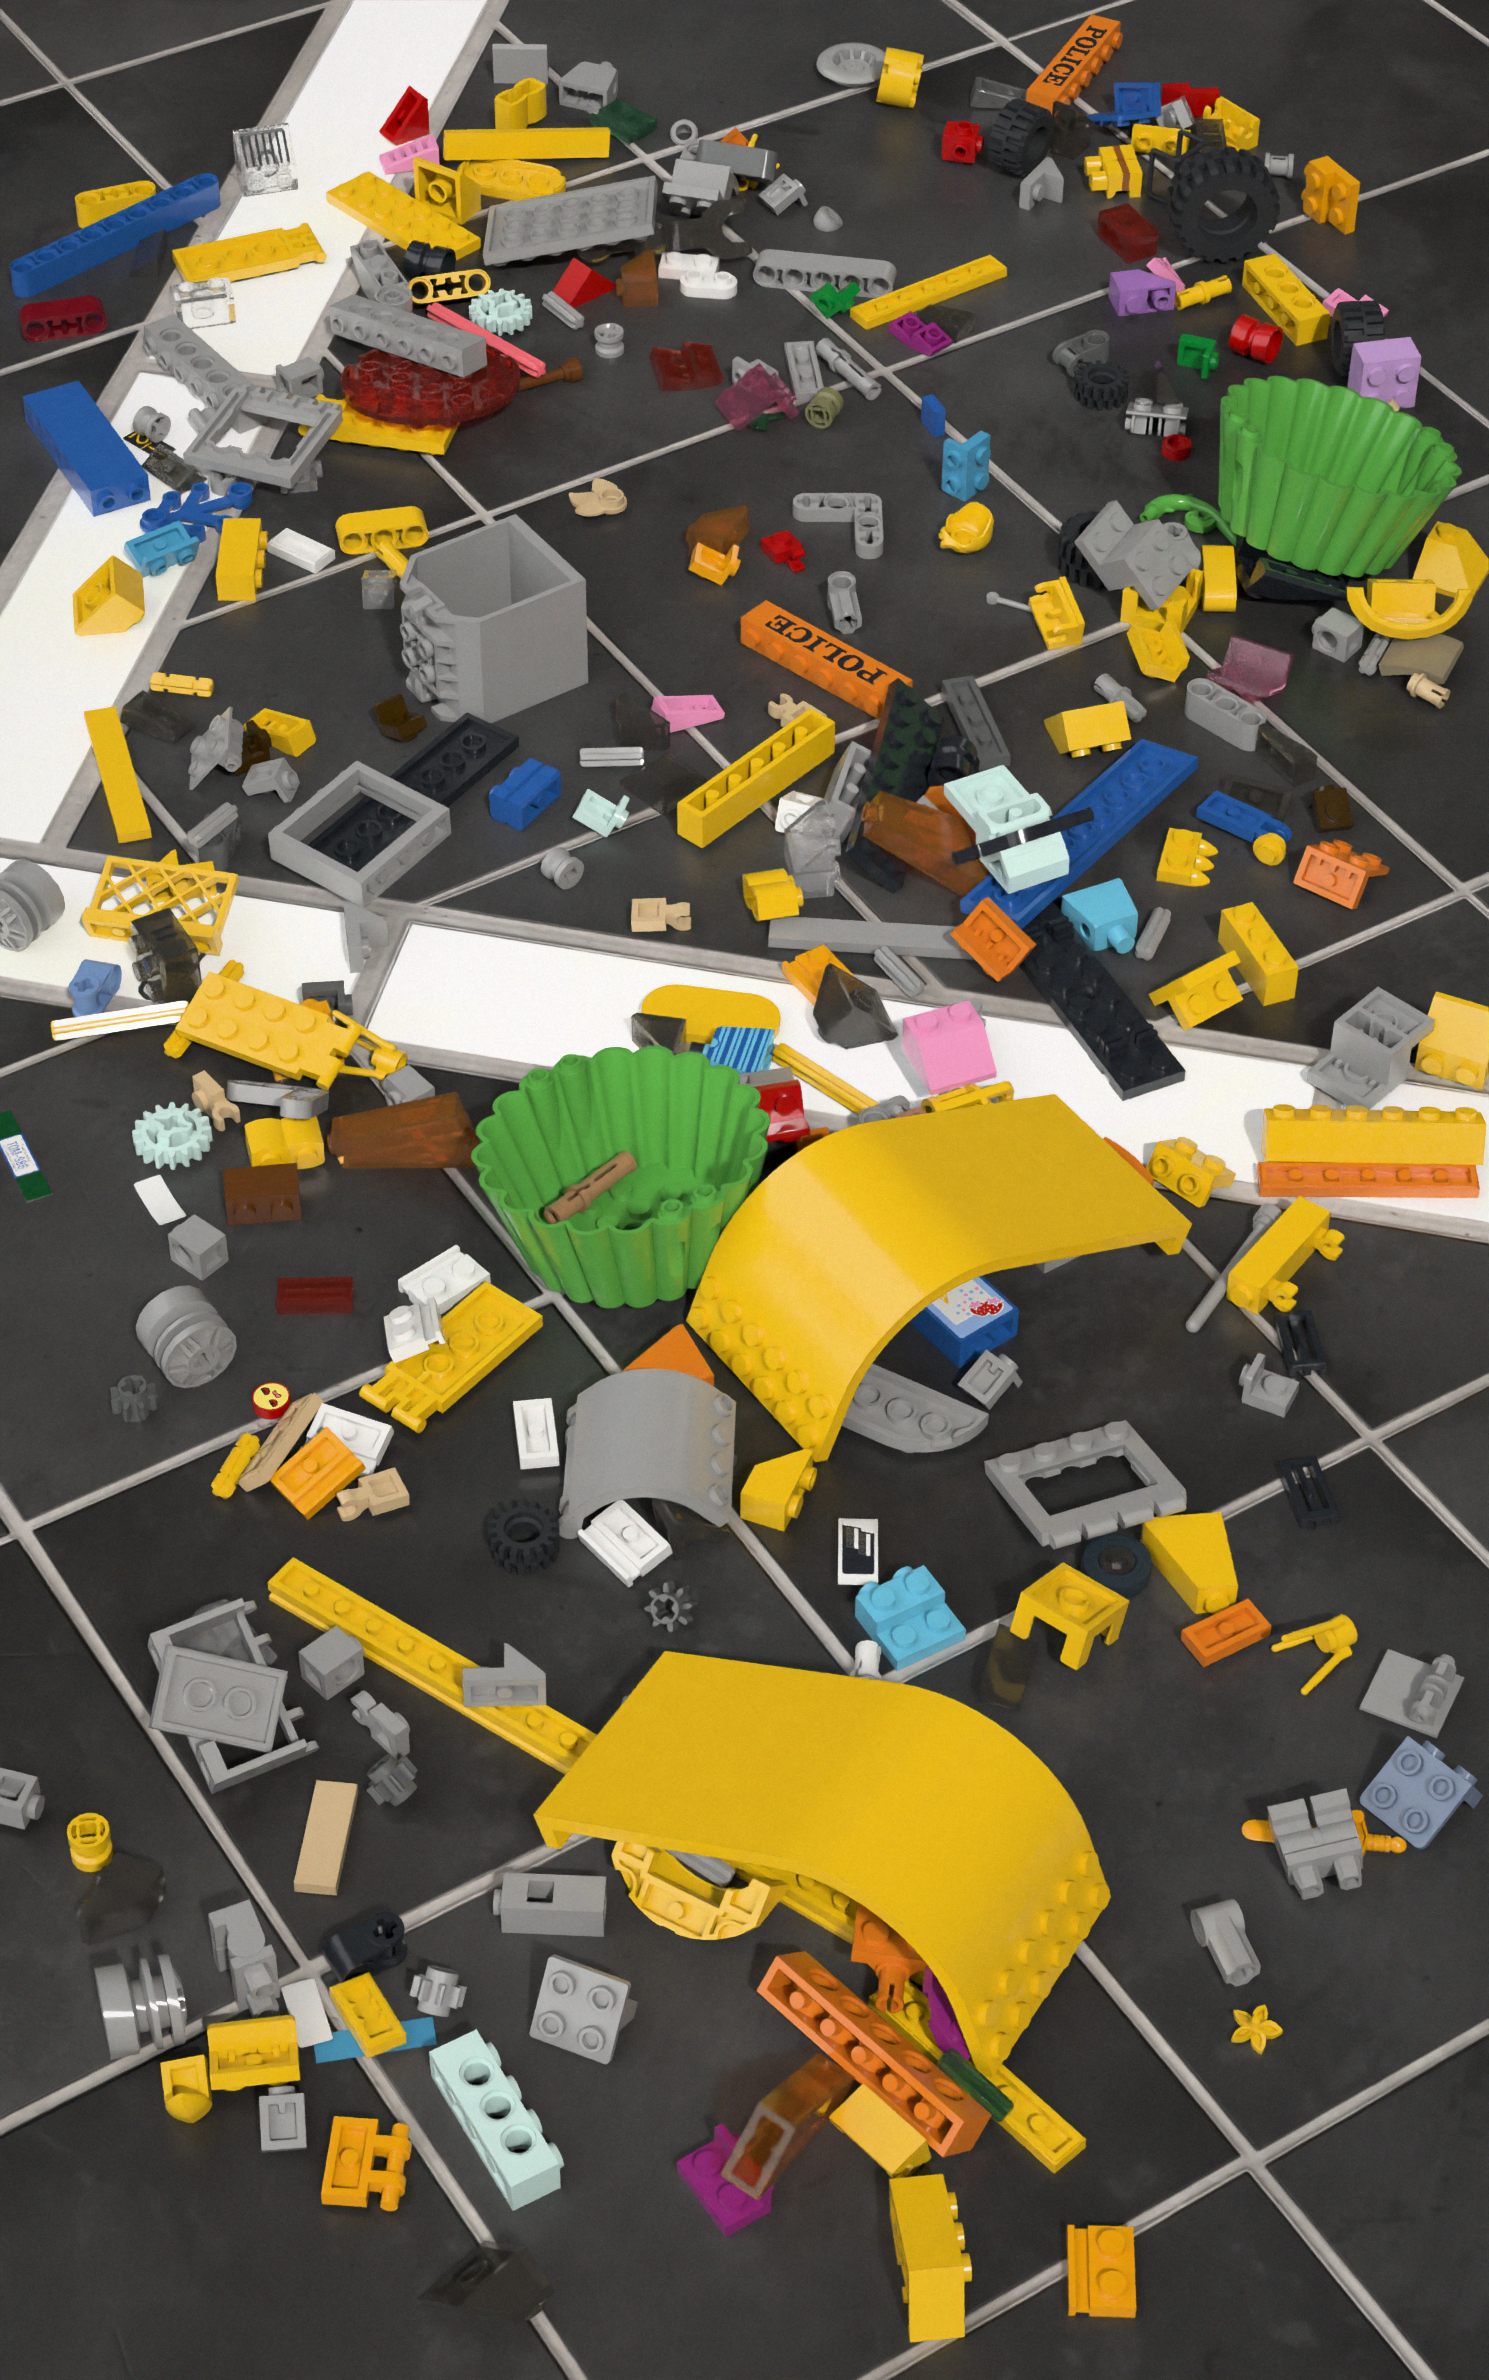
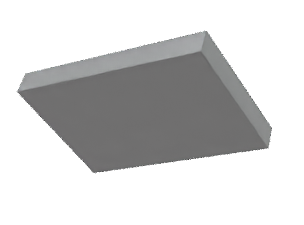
M167 1645L165 1646L148 1728L207 1741L215 1740L216 1743L268 1754L272 1751L288 1671Z

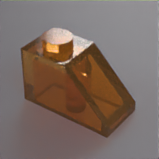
M647 249L621 266V278L616 279V296H622L623 308L658 306V280L653 249Z
M742 505L703 513L694 524L689 526L686 533V542L689 543V556L692 555V551L698 542L726 556L732 545L738 546L749 532V507Z

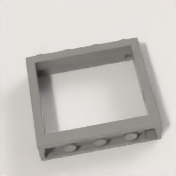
M355 761L268 833L271 859L365 908L452 834L450 810L448 807L363 763ZM361 792L417 822L360 871L356 872L300 841Z

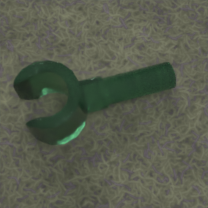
M754 411L751 415L750 428L767 431L769 421L785 419L787 413L785 411L776 413Z

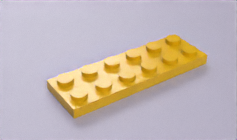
M370 171L361 173L359 176L341 183L326 192V200L329 204L407 250L412 241L417 240L429 243L431 249L437 245L453 249L457 261L481 248V238Z

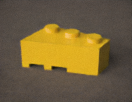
M943 2174L889 2179L890 2219L897 2263L901 2265L905 2287H902L903 2302L908 2303V2334L910 2343L965 2337L964 2282L972 2281V2267L969 2253L961 2254V2250H965V2239L962 2222L954 2223V2220L958 2219L955 2192H947Z

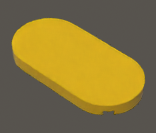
M514 159L476 160L472 162L465 160L457 169L458 172L463 173L478 183L481 195L520 201L566 191L565 177L561 176V172L558 169L547 165Z
M672 984L659 987L650 992L643 1000L641 1007L644 1026L646 1027L647 1025L651 1029V1033L656 1037L669 1041L683 1043L694 1041L711 1044L716 1028L720 1026L775 1030V1039L780 1032L781 1016L777 1006L771 1000L752 993Z

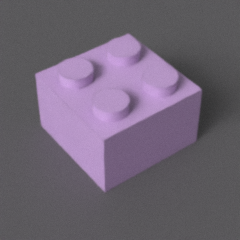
M1411 337L1353 343L1347 388L1356 391L1362 397H1372L1386 403L1391 398H1394L1400 409L1414 407L1421 355Z

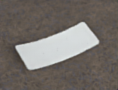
M156 1175L134 1184L146 1208L159 1225L186 1216L170 1193L161 1175Z

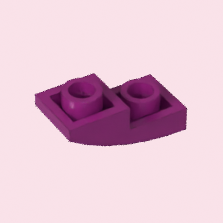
M912 311L890 322L888 331L902 343L917 352L929 356L952 345L953 342L934 322L925 325Z

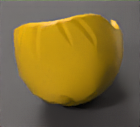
M970 502L958 512L950 514L947 517L946 526L942 527L938 534L942 540L940 542L941 548H951L958 553L965 554L984 549L990 542L993 533L994 519L990 510L979 502Z

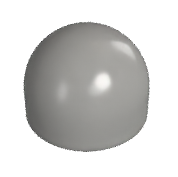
M679 120L671 127V140L677 145L685 146L687 140H680L677 137L680 133H690L691 137L687 140H698L697 127L690 120Z
M821 206L814 215V227L820 231L831 232L843 226L840 216L827 206Z

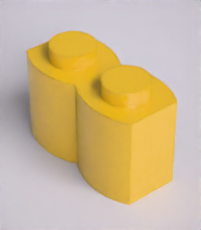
M531 77L519 81L512 89L499 93L494 99L495 128L526 129L528 124H536L547 114L546 84Z
M784 868L742 874L744 900L747 907L752 910L756 921L799 915V907H803L802 890L800 886H795L793 876L787 875Z
M317 1116L310 1119L285 1117L279 1120L264 1118L244 1125L246 1147L251 1167L297 1163V1169H308L325 1162L324 1143Z

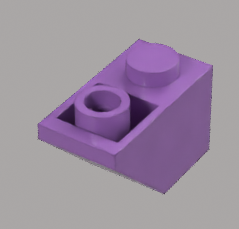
M1139 269L1110 273L1108 298L1118 317L1174 309L1175 281Z

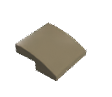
M1443 634L1408 640L1393 638L1378 667L1381 676H1413L1415 673L1419 675L1424 673L1427 675L1428 680L1436 684H1444L1464 649L1463 642Z

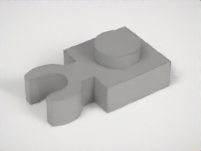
M364 1690L351 1698V1703L357 1707L352 1712L353 1717L360 1724L370 1728L371 1737L389 1754L399 1760L410 1752V1727L400 1713L391 1712L382 1702L377 1705L372 1696Z

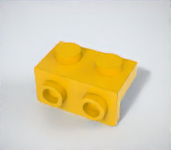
M1134 124L1131 145L1133 150L1137 152L1150 153L1152 148H1156L1176 156L1177 135L1181 129ZM1183 136L1181 155L1187 152L1190 138Z
M1167 619L1160 632L1132 624L1126 634L1141 672L1149 678L1157 677L1175 683L1180 673L1187 668L1190 659L1175 620Z
M1178 1137L1177 1139L1158 1141L1146 1167L1147 1171L1154 1180L1199 1208L1204 1207L1213 1189L1230 1187L1236 1173L1225 1167L1226 1162L1223 1159L1210 1154L1206 1155L1198 1150L1197 1143L1191 1139Z
M294 2015L213 2023L207 2026L211 2090L237 2091L246 2086L263 2084L280 2086L289 2081L300 2080L299 2051Z

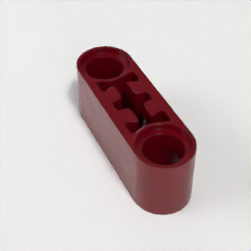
M92 295L27 304L20 309L18 315L23 336L30 342L98 334L107 326L103 303L98 297Z

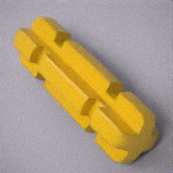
M154 672L150 679L151 690L157 692H165V689H167L168 693L194 696V693H197L198 697L209 698L214 690V683L211 678L200 677L199 680H196L194 676L170 674L167 677L166 673Z
M243 1433L235 1444L237 1447L232 1449L219 1470L221 1473H218L211 1483L212 1493L216 1497L220 1496L228 1499L236 1489L235 1485L238 1484V1479L252 1461L251 1458H254L260 1449V1440L256 1435Z

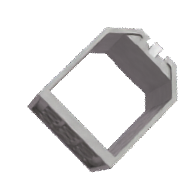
M516 514L410 556L399 583L400 589L406 594L401 606L402 624H400L404 650L401 652L402 659L410 669L406 680V687L421 703L437 699L439 704L432 706L431 712L440 721L456 722L468 712L489 723H493L588 683L586 579Z

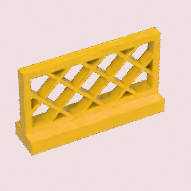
M108 855L91 907H85L81 919L90 937L220 956L223 947L221 936L240 879L238 874ZM115 867L128 869L132 874L116 884L111 879ZM151 873L161 874L164 880L148 889L141 880ZM183 878L194 879L196 885L182 893H179L174 886L176 882ZM137 882L143 892L126 901L120 891ZM217 882L226 883L225 892L212 899L206 889ZM170 887L175 897L158 906L152 896ZM202 891L208 901L191 911L185 901ZM115 894L122 903L112 910L101 909L103 901ZM149 899L154 909L144 915L134 914L131 908ZM179 904L187 912V914L176 920L167 919L164 914ZM214 909L217 913L214 926L200 924L197 917ZM172 925V928L160 931V935L151 933L154 930ZM177 932V935L163 939L165 942L156 941L157 938Z

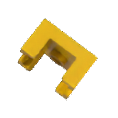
M1192 569L1187 575L1186 587L1178 585L1159 609L1150 610L1136 589L1132 590V586L1125 587L1122 595L1120 622L1131 625L1135 624L1160 632L1167 619L1175 620L1182 635L1201 602L1204 571Z
M1063 1562L1021 1592L1010 1632L1022 1639H1027L1034 1617H1038L1067 1634L1060 1660L1074 1670H1078L1087 1662L1095 1636L1099 1633L1105 1636L1104 1643L1108 1646L1118 1639L1130 1601Z

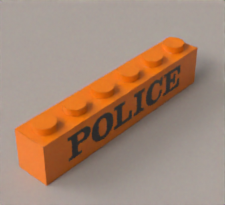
M1091 14L1027 89L1026 101L1050 110L1053 115V122H1056L1062 113H1066L1072 101L1077 100L1079 93L1084 87L1089 85L1092 77L1099 73L1102 65L1110 60L1112 53L1120 48L1123 34L1120 33L1121 22Z
M767 600L741 617L740 643L879 720L889 684L899 678L907 686L912 687V679Z

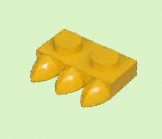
M1169 828L1157 870L1156 881L1193 887L1207 885L1210 883V879L1202 871L1214 869V865L1206 857L1218 854V850L1210 842L1202 839V833Z

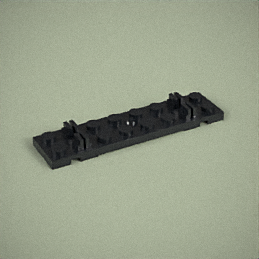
M1052 901L1022 929L1036 946L1019 965L1021 970L1026 973L1087 1053L1089 1059L1099 1072L1108 1076L1109 1085L1122 1101L1185 1081L1186 1070L1158 1036V1031L1153 1029L1154 1026L1146 1021L1073 928L1074 924L1071 921L1069 922V918L1064 916Z

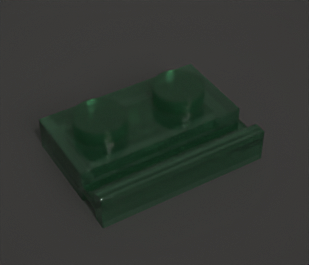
M616 99L600 108L598 114L591 113L590 124L595 127H609L611 135L631 144L634 138L640 139L656 130L657 118Z

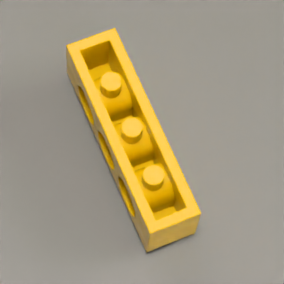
M1275 253L1244 261L1242 286L1271 319L1283 329V332L1296 346L1327 339L1328 328L1331 324L1329 311L1324 308L1315 295L1304 286L1301 280L1294 275Z

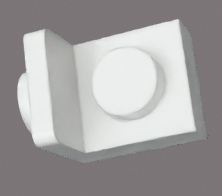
M791 791L781 797L775 830L802 838L806 837L809 832L810 820L819 813L824 798Z

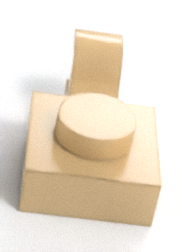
M666 898L632 899V932L666 931V924L680 931L691 929V917H681L690 916V903L680 902L667 905Z
M205 1070L192 1076L194 1087L192 1100L195 1106L201 1109V1112L205 1111L213 1119V1125L217 1130H225L223 1118L229 1117L236 1123L241 1122L238 1106L225 1098L224 1089Z
M395 1468L358 1478V1488L346 1489L337 1493V1498L341 1506L337 1507V1512L342 1521H351L357 1518L367 1508H369L372 1516L409 1505V1493Z

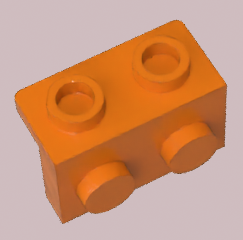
M989 897L981 900L967 919L950 933L957 941L959 947L968 952L982 966L983 971L997 982L1013 973L1036 946Z

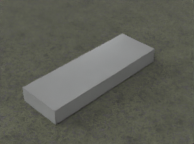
M814 341L784 343V353L795 402H810L818 390L824 387Z

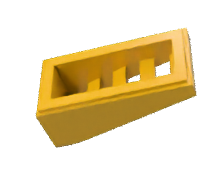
M266 708L249 720H253L261 729H265L268 732L273 747L293 757H298L316 742L310 720ZM245 723V724L243 725V727H244V730L247 732V727H246V723Z

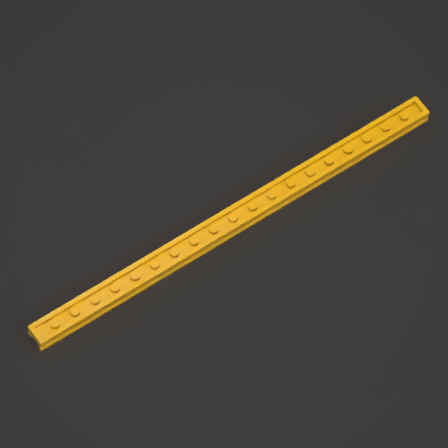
M294 1557L267 1582L268 1590L271 1591L269 1595L270 1601L324 1633L338 1626L346 1635H353L359 1640L365 1651L364 1656L565 1775L597 1736V1734L547 1705L464 1707L463 1668L480 1667L479 1665ZM721 1859L735 1869V1876L747 1883H750L753 1877H760L768 1882L784 1881L790 1884L789 1889L779 1902L850 1944L853 1943L857 1901L826 1884L794 1872ZM919 1971L911 1975L909 1979L923 1986L925 1972Z

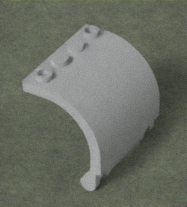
M636 1369L613 1374L578 1394L577 1403L567 1410L566 1423L569 1428L565 1431L567 1451L563 1496L560 1498L559 1512L562 1515L558 1520L560 1536L565 1539L577 1538V1531L582 1528L583 1519L597 1509L618 1500L641 1497L665 1499L682 1504L719 1528L730 1522L736 1402L730 1396L722 1393L700 1378L665 1369Z

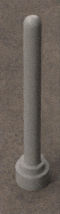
M1264 1204L1253 1217V1231L1187 1320L1186 1328L1189 1332L1195 1333L1200 1330L1225 1295L1229 1272L1283 1214L1278 1207Z

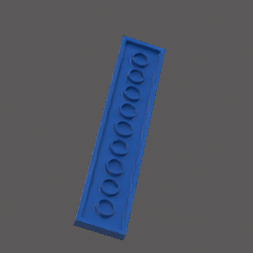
M1141 739L1052 818L1055 819L1088 807L1094 813V821L1060 831L1069 855V873L1067 875L1008 894L990 873L960 900V911L970 915L981 900L989 897L1022 930L1198 769V757Z

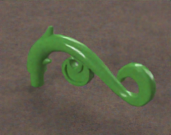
M1192 494L1159 496L1150 501L1145 506V511L1140 514V520L1143 523L1158 519L1165 513L1188 511L1184 517V525L1189 531L1203 534L1217 527L1236 546L1237 535L1230 529V524L1221 517V513L1207 502L1193 497Z

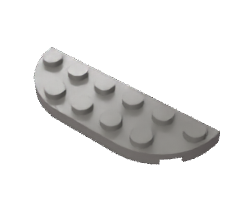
M872 1363L854 1394L841 1426L905 1453L937 1452L960 1446L977 1436L988 1425L989 1414Z

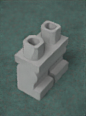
M1346 1788L1310 1797L1311 1818L1314 1824L1312 1828L1304 1798L1267 1807L1269 1829L1286 1872L1289 1886L1295 1885L1303 1900L1319 1897L1324 1893L1321 1878L1336 1875L1340 1889L1344 1890L1357 1888L1362 1885V1846L1350 1809V1800Z
M250 1899L209 1913L214 1960L219 1972L227 1969L231 1971L234 1998L239 2012L249 2008L253 2019L279 2015V2005L276 1998L280 1997L276 1954L272 1945L266 1946L264 1933Z

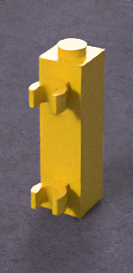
M1298 1196L1229 1272L1225 1299L1256 1315L1260 1313L1269 1301L1282 1312L1291 1311L1297 1302L1291 1298L1298 1292V1287L1288 1282V1280L1316 1249L1325 1258L1335 1261L1343 1252V1249L1338 1246L1345 1239V1236L1337 1230H1328L1331 1211Z

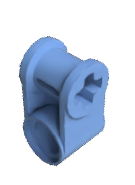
M84 959L81 962L79 970L68 986L70 995L74 997L72 1008L74 1017L104 1013L112 997L120 988L122 970L119 964Z

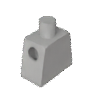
M584 61L559 80V105L602 115L609 114L618 93V71L611 63L604 61L599 65Z

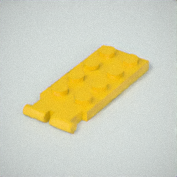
M302 223L299 227L283 230L281 227L172 250L173 261L188 289H190L191 283H194L192 289H196L198 282H201L199 289H203L206 281H208L207 286H211L213 280H215L214 285L219 284L220 279H222V283L228 284L235 280L249 277L257 278L273 272H286L289 269L300 267V263L315 260L321 263L327 258L326 253L308 223Z
M318 394L315 397L318 400V404L320 401H326L342 405L343 421L330 437V440H338L342 443L352 442L367 444L371 447L382 446L396 448L400 451L411 450L426 452L429 455H444L460 424V413L346 397L343 400L326 398L323 394ZM300 424L298 432L305 436L308 430L313 427Z
M210 971L207 973L175 1028L181 1037L300 1081L303 1075L317 1080L316 1085L326 1091L329 1090L343 1066V1062L336 1058V1055L347 1058L362 1032V1029L357 1025L349 1024L346 1029L332 1024L333 1021L330 1015Z
M485 1281L442 1318L445 1337L444 1344L440 1345L439 1341H435L429 1344V1350L397 1363L391 1361L385 1367V1376L373 1386L368 1383L363 1385L359 1396L385 1413L392 1410L391 1416L416 1433H421L425 1429L426 1419L436 1410L443 1414L543 1326L542 1315Z

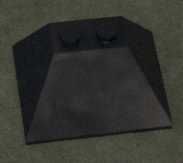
M1237 534L1234 553L1235 571L1248 595L1257 599H1262L1264 596L1271 599L1348 601L1346 589L1348 586L1342 575H1327L1317 569L1305 570L1297 567L1291 561L1286 562L1275 559L1266 550H1260L1247 543L1246 537Z

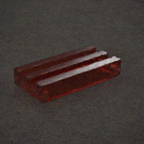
M353 1277L278 1278L277 1314L352 1313Z

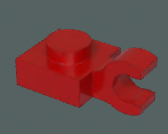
M788 530L776 532L771 536L761 539V550L775 564L785 562L793 573L806 569V566L800 560L801 557L806 556L803 545Z

